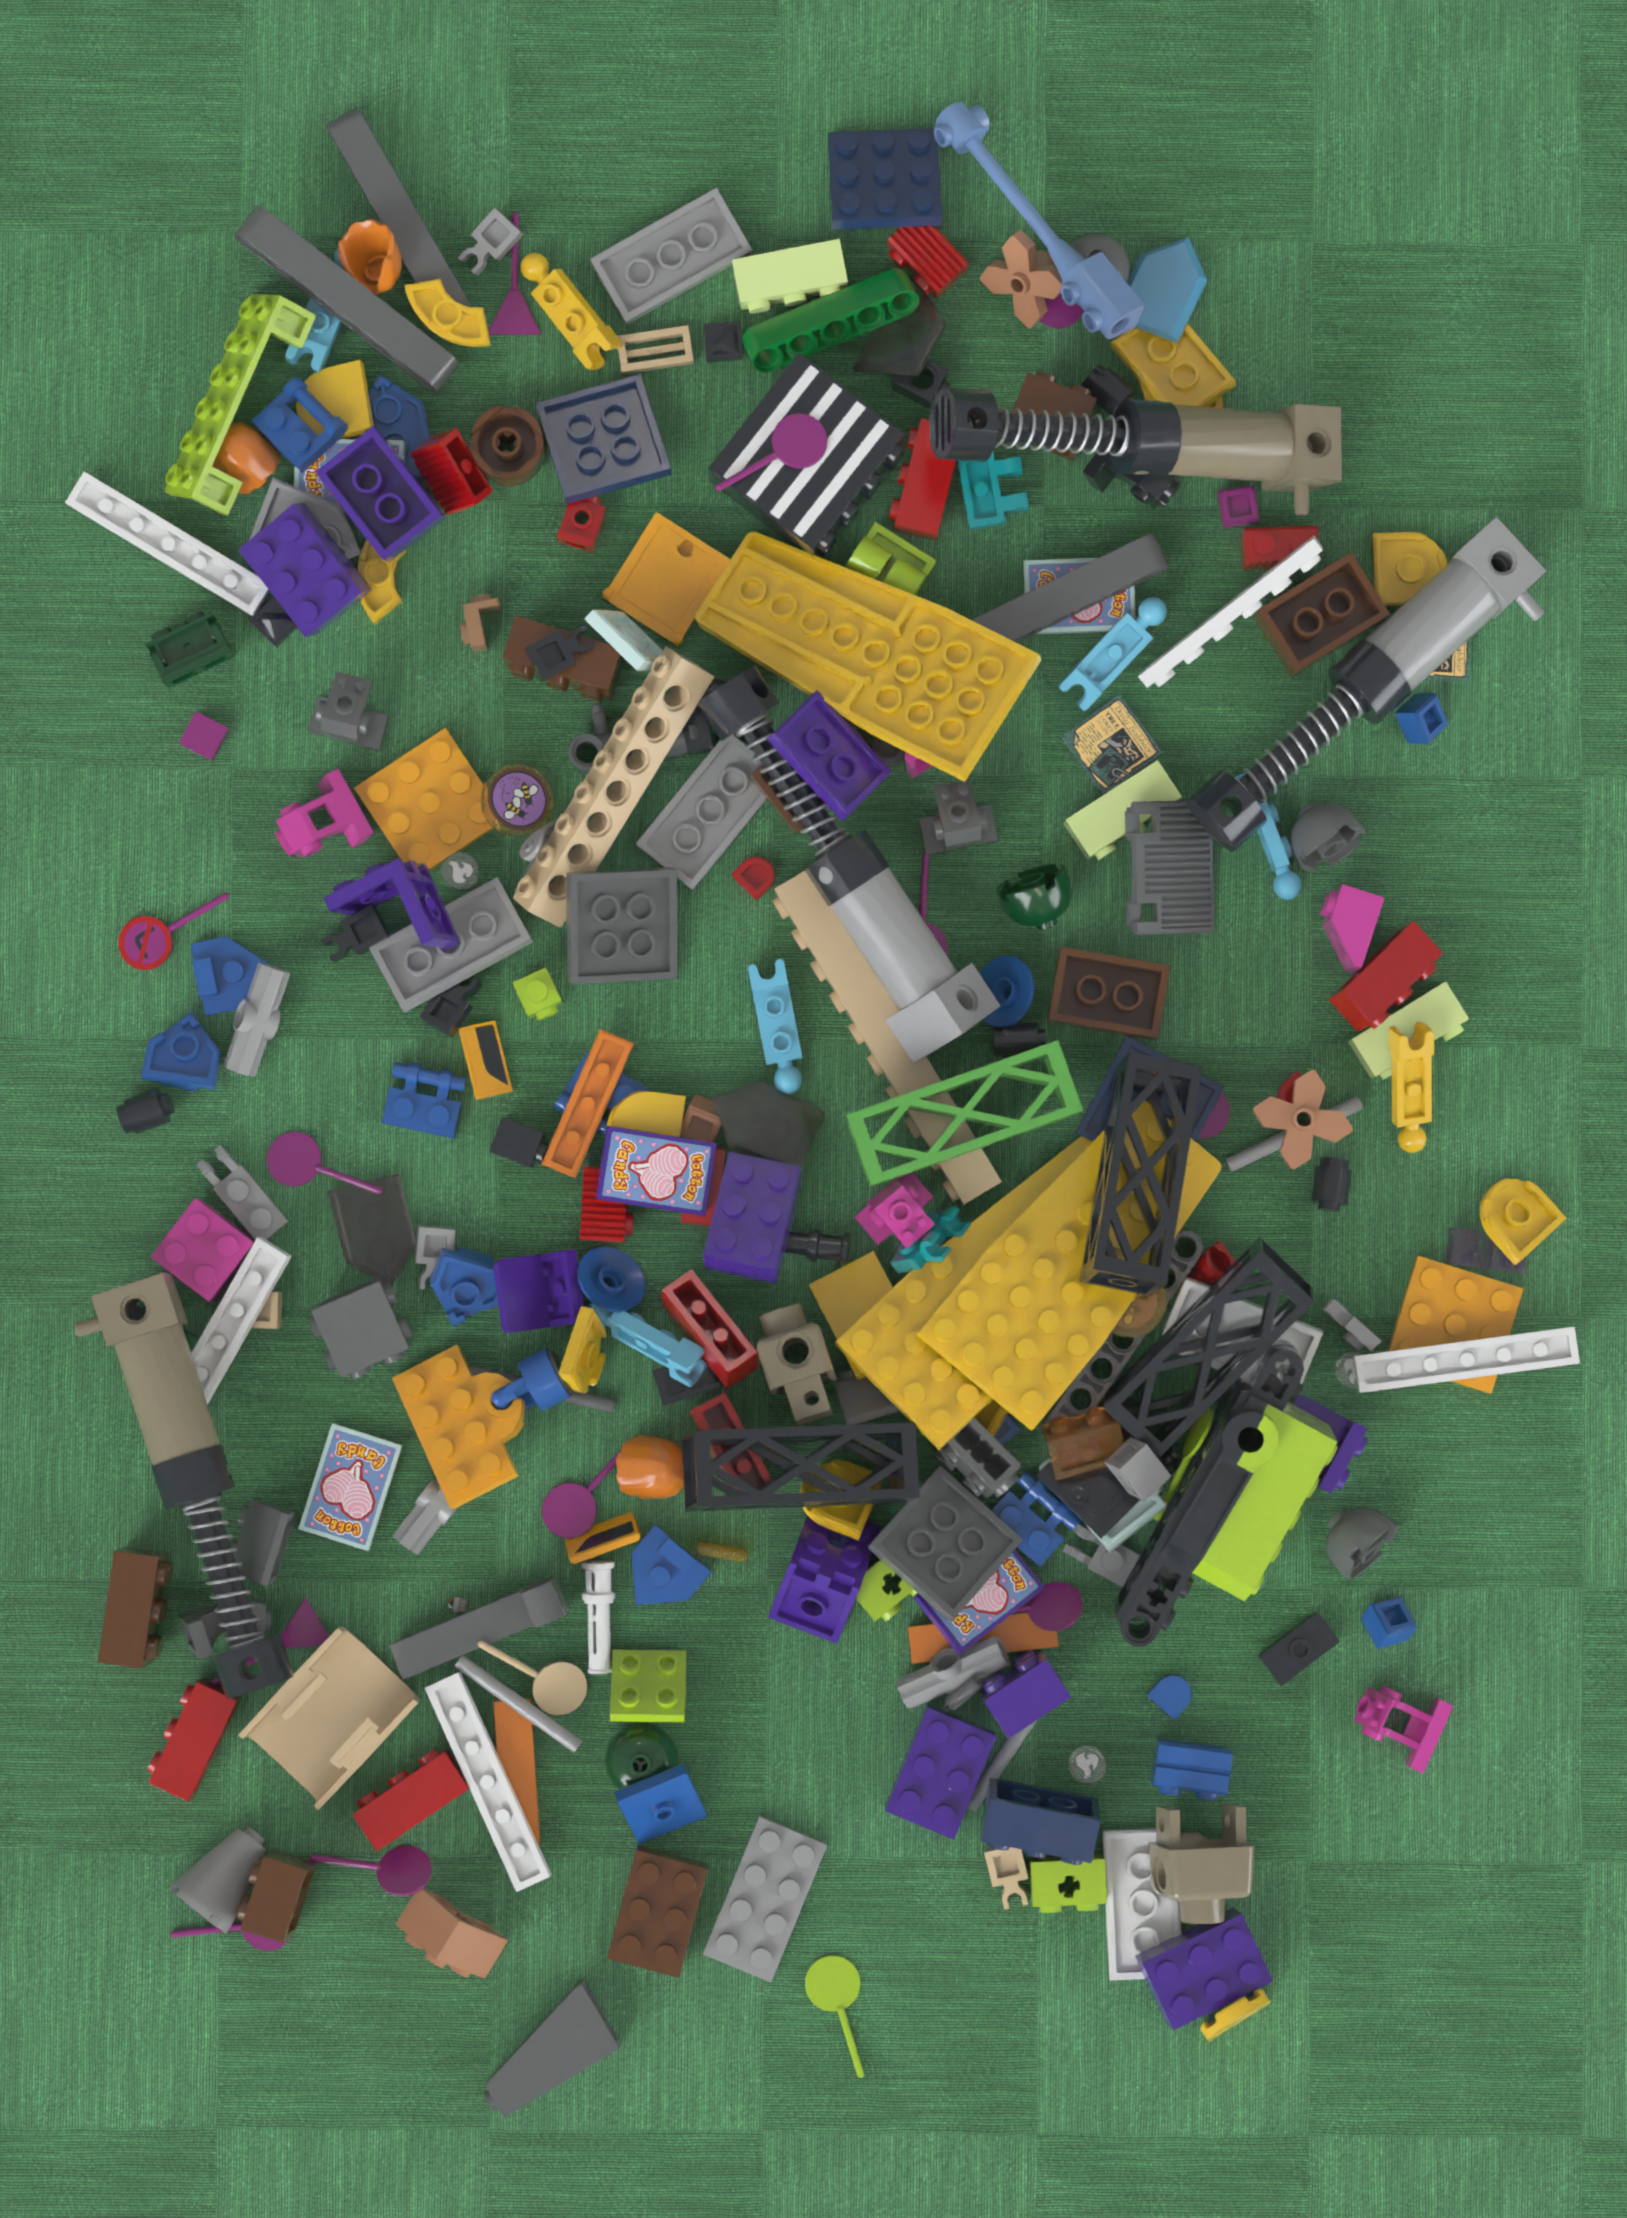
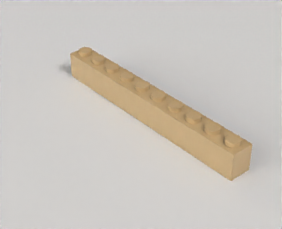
M803 871L776 887L774 893L777 898L772 900L775 908L782 919L790 917L796 927L795 930L791 931L793 938L801 951L808 947L815 959L809 963L820 982L827 979L834 991L829 994V997L839 1014L846 1011L853 1022L847 1026L858 1045L865 1042L871 1052V1055L866 1057L873 1071L877 1076L883 1073L891 1085L885 1089L890 1099L940 1082V1078L926 1056L916 1063L912 1062L885 1021L898 1012V1008L831 906L828 907L807 873ZM948 1092L926 1099V1101L957 1107ZM908 1109L906 1112L909 1118L904 1120L914 1139L922 1137L928 1147L924 1152H928L955 1118ZM966 1121L960 1124L939 1151L976 1139ZM982 1148L931 1166L934 1171L938 1168L942 1170L947 1181L942 1183L945 1191L952 1202L959 1199L962 1205L1002 1182Z

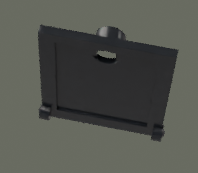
M1104 1408L1037 1474V1477L1101 1539L1141 1500L1130 1495L1104 1463L1130 1437L1134 1438ZM1160 1457L1159 1461L1171 1475L1174 1468L1163 1457Z

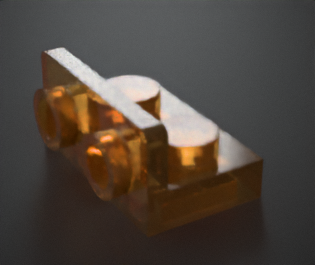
M1095 1407L1088 1410L1085 1414L1071 1418L1058 1417L1050 1423L1041 1426L1056 1480L1107 1467L1104 1461L1124 1444L1119 1422L1104 1407Z

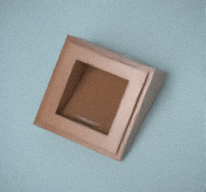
M694 1095L684 1117L680 1136L687 1139L714 1143L728 1107L700 1095Z

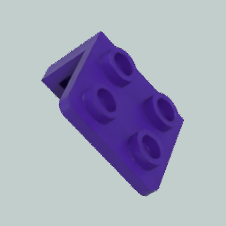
M576 1249L500 1259L494 1262L493 1269L501 1327L505 1333L575 1324L580 1307H584L582 1289L577 1277L578 1260Z
M1299 1395L1293 1405L1328 1423L1337 1440V1451L1331 1462L1327 1466L1324 1465L1318 1476L1319 1482L1317 1485L1322 1490L1333 1494L1335 1488L1341 1490L1345 1485L1351 1472L1347 1469V1466L1352 1456L1354 1455L1358 1458L1364 1450L1368 1438L1364 1436L1367 1428L1344 1418L1304 1395Z

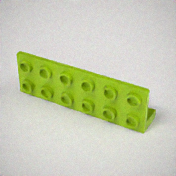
M251 294L242 303L239 310V317L241 318L235 331H232L225 341L224 350L226 352L221 363L213 369L210 375L209 382L211 386L206 397L199 401L195 409L196 419L192 429L182 438L180 456L176 464H173L167 472L165 493L170 496L192 499L222 515H229L243 482L212 467L270 334L295 348L302 349L317 315L280 295Z

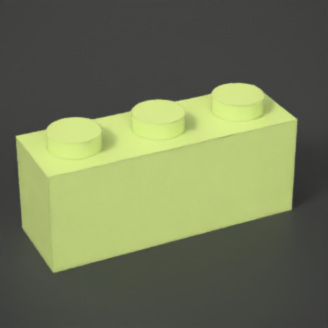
M840 239L732 260L741 311L749 309V313L764 312L770 309V305L782 302L785 303V306L800 305L805 303L808 297L820 295L822 298L848 287Z
M1157 760L1067 818L1063 824L1085 858L1089 860L1096 856L1099 861L1115 851L1117 848L1114 843L1125 836V811H1127L1126 807H1131L1132 802L1179 801L1182 796ZM1151 814L1140 815V833L1148 829L1144 823L1151 819Z
M1444 982L1391 1014L1377 1028H1368L1350 1039L1348 1043L1369 1077L1374 1078L1380 1075L1384 1080L1391 1076L1392 1053L1389 1051L1388 1031L1391 1026H1396L1399 1029V1033L1406 1035L1410 1039L1414 1033L1415 1023L1420 1021L1431 1028L1434 1033V1040L1442 1036L1446 1042L1464 1031L1461 1024L1469 1020L1447 982Z

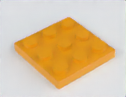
M446 728L354 787L403 863L409 860L415 861L417 866L424 863L429 871L501 824L494 817L489 807L488 791Z
M1416 1256L1387 1351L1510 1335L1524 1288ZM1497 1375L1453 1380L1450 1382L1492 1394Z

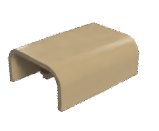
M343 1626L338 1627L293 1674L294 1677L289 1678L238 1734L242 1739L249 1737L254 1740L315 1798L317 1803L314 1807L317 1810L352 1776L420 1702L417 1694L395 1672Z

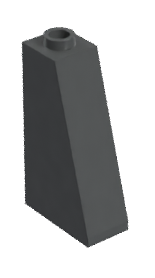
M584 1978L570 1989L488 2078L485 2085L488 2090L484 2092V2095L494 2112L500 2110L503 2117H506L620 2049L621 2041Z

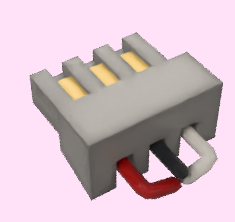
M454 1596V1599L449 1600V1608H452V1612H465L467 1599Z

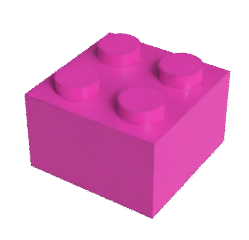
M195 1198L151 1255V1258L208 1302H215L238 1272L255 1240L205 1201Z

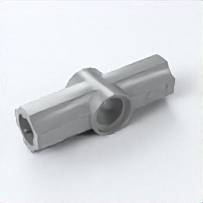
M258 962L246 999L239 1003L234 1016L233 1028L235 1033L223 1065L226 1069L246 1076H256L267 1041L274 1037L279 1026L280 1010L278 1008L285 992L290 972L273 965Z
M435 1477L420 1494L415 1502V1508L404 1519L393 1535L400 1544L416 1555H419L441 1525L444 1526L458 1509L457 1507L453 1510L449 1507Z
M995 1635L971 1646L960 1656L953 1648L941 1650L932 1658L930 1665L896 1679L897 1689L906 1707L912 1709L946 1693L950 1696L973 1675L975 1677H980L983 1674L989 1675L1009 1666L1010 1660L1004 1644L999 1636L996 1637Z

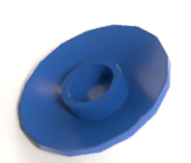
M1003 955L991 960L980 973L982 979L1000 1004V1007L982 1020L990 1026L1000 1028L1016 1024L1026 1014L1032 1003L1034 993L1033 974L1028 965L1018 957Z
M606 1246L593 1248L583 1255L577 1267L578 1282L583 1293L593 1304L600 1308L620 1313L632 1310L642 1301L646 1291L645 1277L640 1266L631 1256L621 1250Z

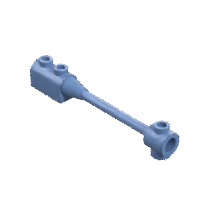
M956 102L945 108L935 122L934 138L937 144L943 148L951 145L957 154H965L970 151L1047 246L1048 252L1062 278L1061 296L1067 305L1072 306L1078 303L1085 311L1082 315V320L1086 329L1091 333L1100 330L1106 339H1112L1136 328L1145 304L1106 256L1099 252L1086 259L1064 240L1059 239L982 144L981 141L990 126L984 109L979 105L968 108L963 102Z

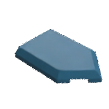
M1189 237L1141 254L1127 283L1145 304L1136 328L1178 343L1207 283V278Z

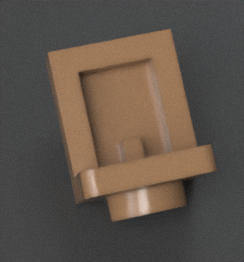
M483 594L471 597L470 603L462 605L466 622L459 623L464 645L471 644L474 653L488 650L481 615L502 610L499 598L492 599L491 594Z

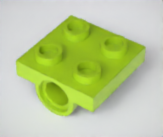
M875 522L853 552L846 568L917 595L937 561Z
M613 1650L610 1722H685L686 1650Z

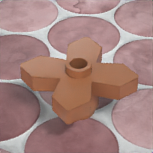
M1018 230L1002 247L1005 261L996 259L980 276V281L993 294H1013L1014 315L1030 329L1048 311L1044 298L1054 300L1061 294V286L1063 284L1050 254L1042 250L1036 251V244L1022 230Z
M1310 1070L1294 1080L1292 1103L1270 1096L1252 1108V1112L1262 1128L1284 1130L1285 1135L1279 1154L1291 1170L1296 1169L1311 1159L1313 1136L1336 1143L1353 1131V1127L1343 1112L1319 1109L1326 1086L1315 1070ZM1304 1112L1309 1118L1307 1126H1300L1298 1124L1297 1116L1299 1113Z

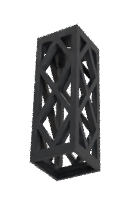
M1129 1052L1116 1066L1079 1282L1150 1297L1167 1284L1202 1066L1135 1052ZM1133 1086L1143 1088L1142 1092L1131 1103ZM1156 1091L1166 1095L1173 1112L1171 1125H1169ZM1147 1097L1165 1140L1150 1158L1147 1155L1132 1114ZM1126 1130L1141 1165L1137 1172L1124 1143ZM1165 1155L1161 1185H1159L1153 1167ZM1120 1163H1122L1129 1181L1115 1196ZM1144 1177H1146L1157 1205L1155 1218L1140 1183ZM1132 1191L1149 1231L1147 1237L1134 1251H1132L1116 1208ZM1110 1223L1125 1260L1117 1258L1109 1238ZM1150 1249L1148 1264L1137 1263Z
M1259 1237L1105 1393L1104 1409L1134 1438L1146 1443L1159 1459L1315 1302L1313 1287ZM1256 1268L1261 1271L1260 1273L1250 1275ZM1270 1280L1267 1284L1233 1292L1239 1287ZM1281 1290L1289 1299L1276 1311ZM1267 1294L1259 1324L1218 1334L1225 1304ZM1210 1315L1206 1336L1183 1342ZM1251 1336L1248 1340L1215 1348L1216 1344ZM1203 1348L1201 1352L1165 1360L1171 1355ZM1233 1354L1208 1379L1212 1359ZM1199 1362L1193 1391L1150 1401L1157 1372ZM1143 1383L1138 1404L1130 1395ZM1184 1403L1177 1409L1153 1415L1148 1413V1411Z
M915 1423L697 1430L681 1437L685 1512L905 1503L920 1498ZM874 1439H885V1445ZM852 1440H856L862 1443L863 1445L869 1447L870 1449L876 1451L877 1453L885 1456L886 1460L876 1455L875 1453L869 1451L868 1449L862 1447L861 1445L853 1442ZM828 1441L806 1457H802L779 1444ZM758 1444H761V1445L767 1447L768 1449H770V1450L776 1452L777 1454L783 1456L784 1458L790 1460L791 1462H793V1463H795V1464L793 1465L792 1463L786 1461L785 1459L779 1457L778 1455H776V1454L770 1452L769 1450L763 1448L762 1446H760V1445H758ZM733 1445L711 1460L710 1446ZM840 1446H843L877 1465L879 1468L852 1485L816 1465V1463ZM745 1449H748L785 1471L761 1488L756 1489L719 1467ZM805 1470H807V1471L813 1473L814 1475H816V1476L822 1478L823 1480L829 1482L830 1484L836 1486L837 1488H839V1489H841V1490H843V1491H839L838 1489L832 1487L831 1485L825 1483L824 1481H822V1480L816 1478L815 1476L809 1474V1473L806 1472ZM795 1477L822 1491L772 1494ZM887 1477L888 1489L868 1490ZM712 1487L728 1496H712Z

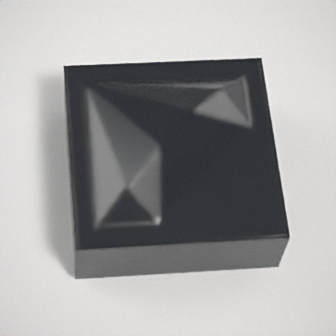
M740 321L704 324L707 363L743 360Z
M274 596L250 620L251 624L276 648L297 628L296 624Z

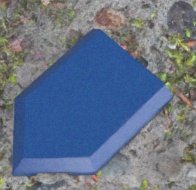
M380 374L369 392L374 427L379 429L387 440L406 441L405 464L417 479L425 478L417 469L416 464H414V458L411 457V452L430 437L424 403Z

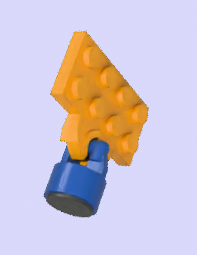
M458 1345L392 1378L446 1501L453 1510L519 1476L504 1443L517 1436L525 1425L523 1423L525 1410L538 1405L542 1411H545L572 1397L573 1391L559 1375L562 1363L552 1349L549 1350L546 1347L519 1361L518 1366L522 1378L514 1382L496 1373L484 1372L473 1376L466 1358Z

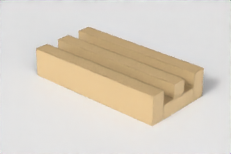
M688 325L618 336L623 343V347L618 349L622 375L694 364ZM683 337V342L628 351L625 348V345ZM685 351V355L635 363L627 362V359Z

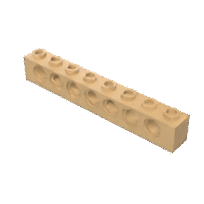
M665 646L661 655L654 660L650 673L642 686L635 691L632 702L623 717L616 722L611 737L603 750L596 755L593 766L584 781L577 786L572 801L565 812L557 819L553 832L536 855L533 865L526 876L519 881L517 890L512 898L528 912L559 928L562 927L567 919L566 873L597 870L714 678L712 674ZM671 687L670 692L665 696L666 691ZM652 719L651 723L645 728L647 722ZM633 750L631 756L626 759L629 752ZM612 782H614L612 787L609 790H607L608 786ZM594 814L593 818L588 821L589 817ZM575 845L574 849L568 853L570 848ZM556 876V879L551 884H549L550 881Z

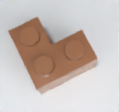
M425 1888L413 1894L396 1922V1925L407 1934L404 1938L405 1941L417 1949L425 1950L427 1953L424 1957L440 1968H444L448 1964L453 1971L466 1978L470 1974H474L485 1979L508 1942L506 1938L488 1923L462 1913L444 1896Z

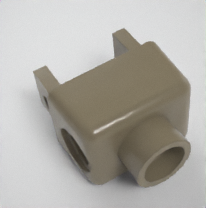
M801 1304L786 1306L760 1316L759 1320L765 1338L760 1339L756 1347L772 1396L783 1393L787 1394L795 1422H797L798 1426L832 1416V1410L822 1381L826 1379L837 1381L820 1327L815 1323L807 1324ZM794 1344H801L809 1349L807 1358L799 1364H792L785 1360L786 1350ZM811 1397L819 1398L817 1404L812 1406L808 1405L807 1401Z
M1222 1803V1838L1212 1839L1202 1836L1199 1832L1180 1833V1810L1169 1806H1156V1842H1149L1152 1888L1155 1893L1180 1901L1181 1922L1192 1924L1224 1922L1225 1899L1245 1898L1252 1893L1255 1845L1247 1843L1246 1807L1235 1803Z

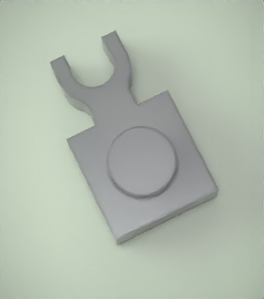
M494 208L470 234L478 243L474 247L464 250L458 259L466 263L469 257L476 255L478 263L471 271L478 276L485 269L490 255L500 261L524 234L500 210Z
M418 1225L414 1261L418 1264H425V1268L419 1276V1289H425V1281L427 1277L432 1275L442 1247L454 1251L456 1234L454 1227Z
M1330 1299L1322 1308L1346 1332L1342 1338L1356 1351L1359 1352L1364 1348L1366 1351L1372 1352L1381 1342L1376 1335L1355 1316H1352L1335 1299Z

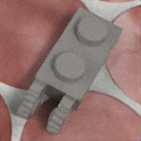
M220 1144L214 1151L218 1159L232 1171L231 1174L221 1180L208 1162L202 1159L196 1165L214 1186L213 1190L255 1240L257 1237L268 1240L289 1221L244 1166H239Z
M1078 1524L1073 1531L1081 1538L1098 1544L1092 1558L1082 1553L1081 1549L1073 1545L1066 1544L1062 1551L1086 1564L1088 1569L1122 1587L1140 1555L1121 1544L1109 1553L1092 1531ZM1157 1573V1575H1158V1580H1159V1587H1158V1588L1160 1589V1587H1161V1585H1162V1583H1161V1577H1162V1576H1161L1159 1573Z

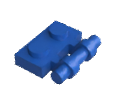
M395 1062L392 1076L406 1079L404 1090L389 1087L381 1123L454 1139L462 1103L448 1100L450 1089L464 1092L467 1078L453 1075V1071L442 1069L439 1072L421 1068V1064L410 1062L409 1065ZM418 1082L438 1086L436 1097L416 1093Z
M1025 1471L1016 1482L1026 1490V1493L1018 1499L1008 1490L991 1511L1023 1539L1017 1547L1041 1567L1064 1540L1053 1529L1062 1522L1072 1531L1081 1519L1063 1501H1059L1046 1489L1047 1486L1039 1478L1036 1480ZM1035 1500L1051 1512L1045 1521L1028 1508Z

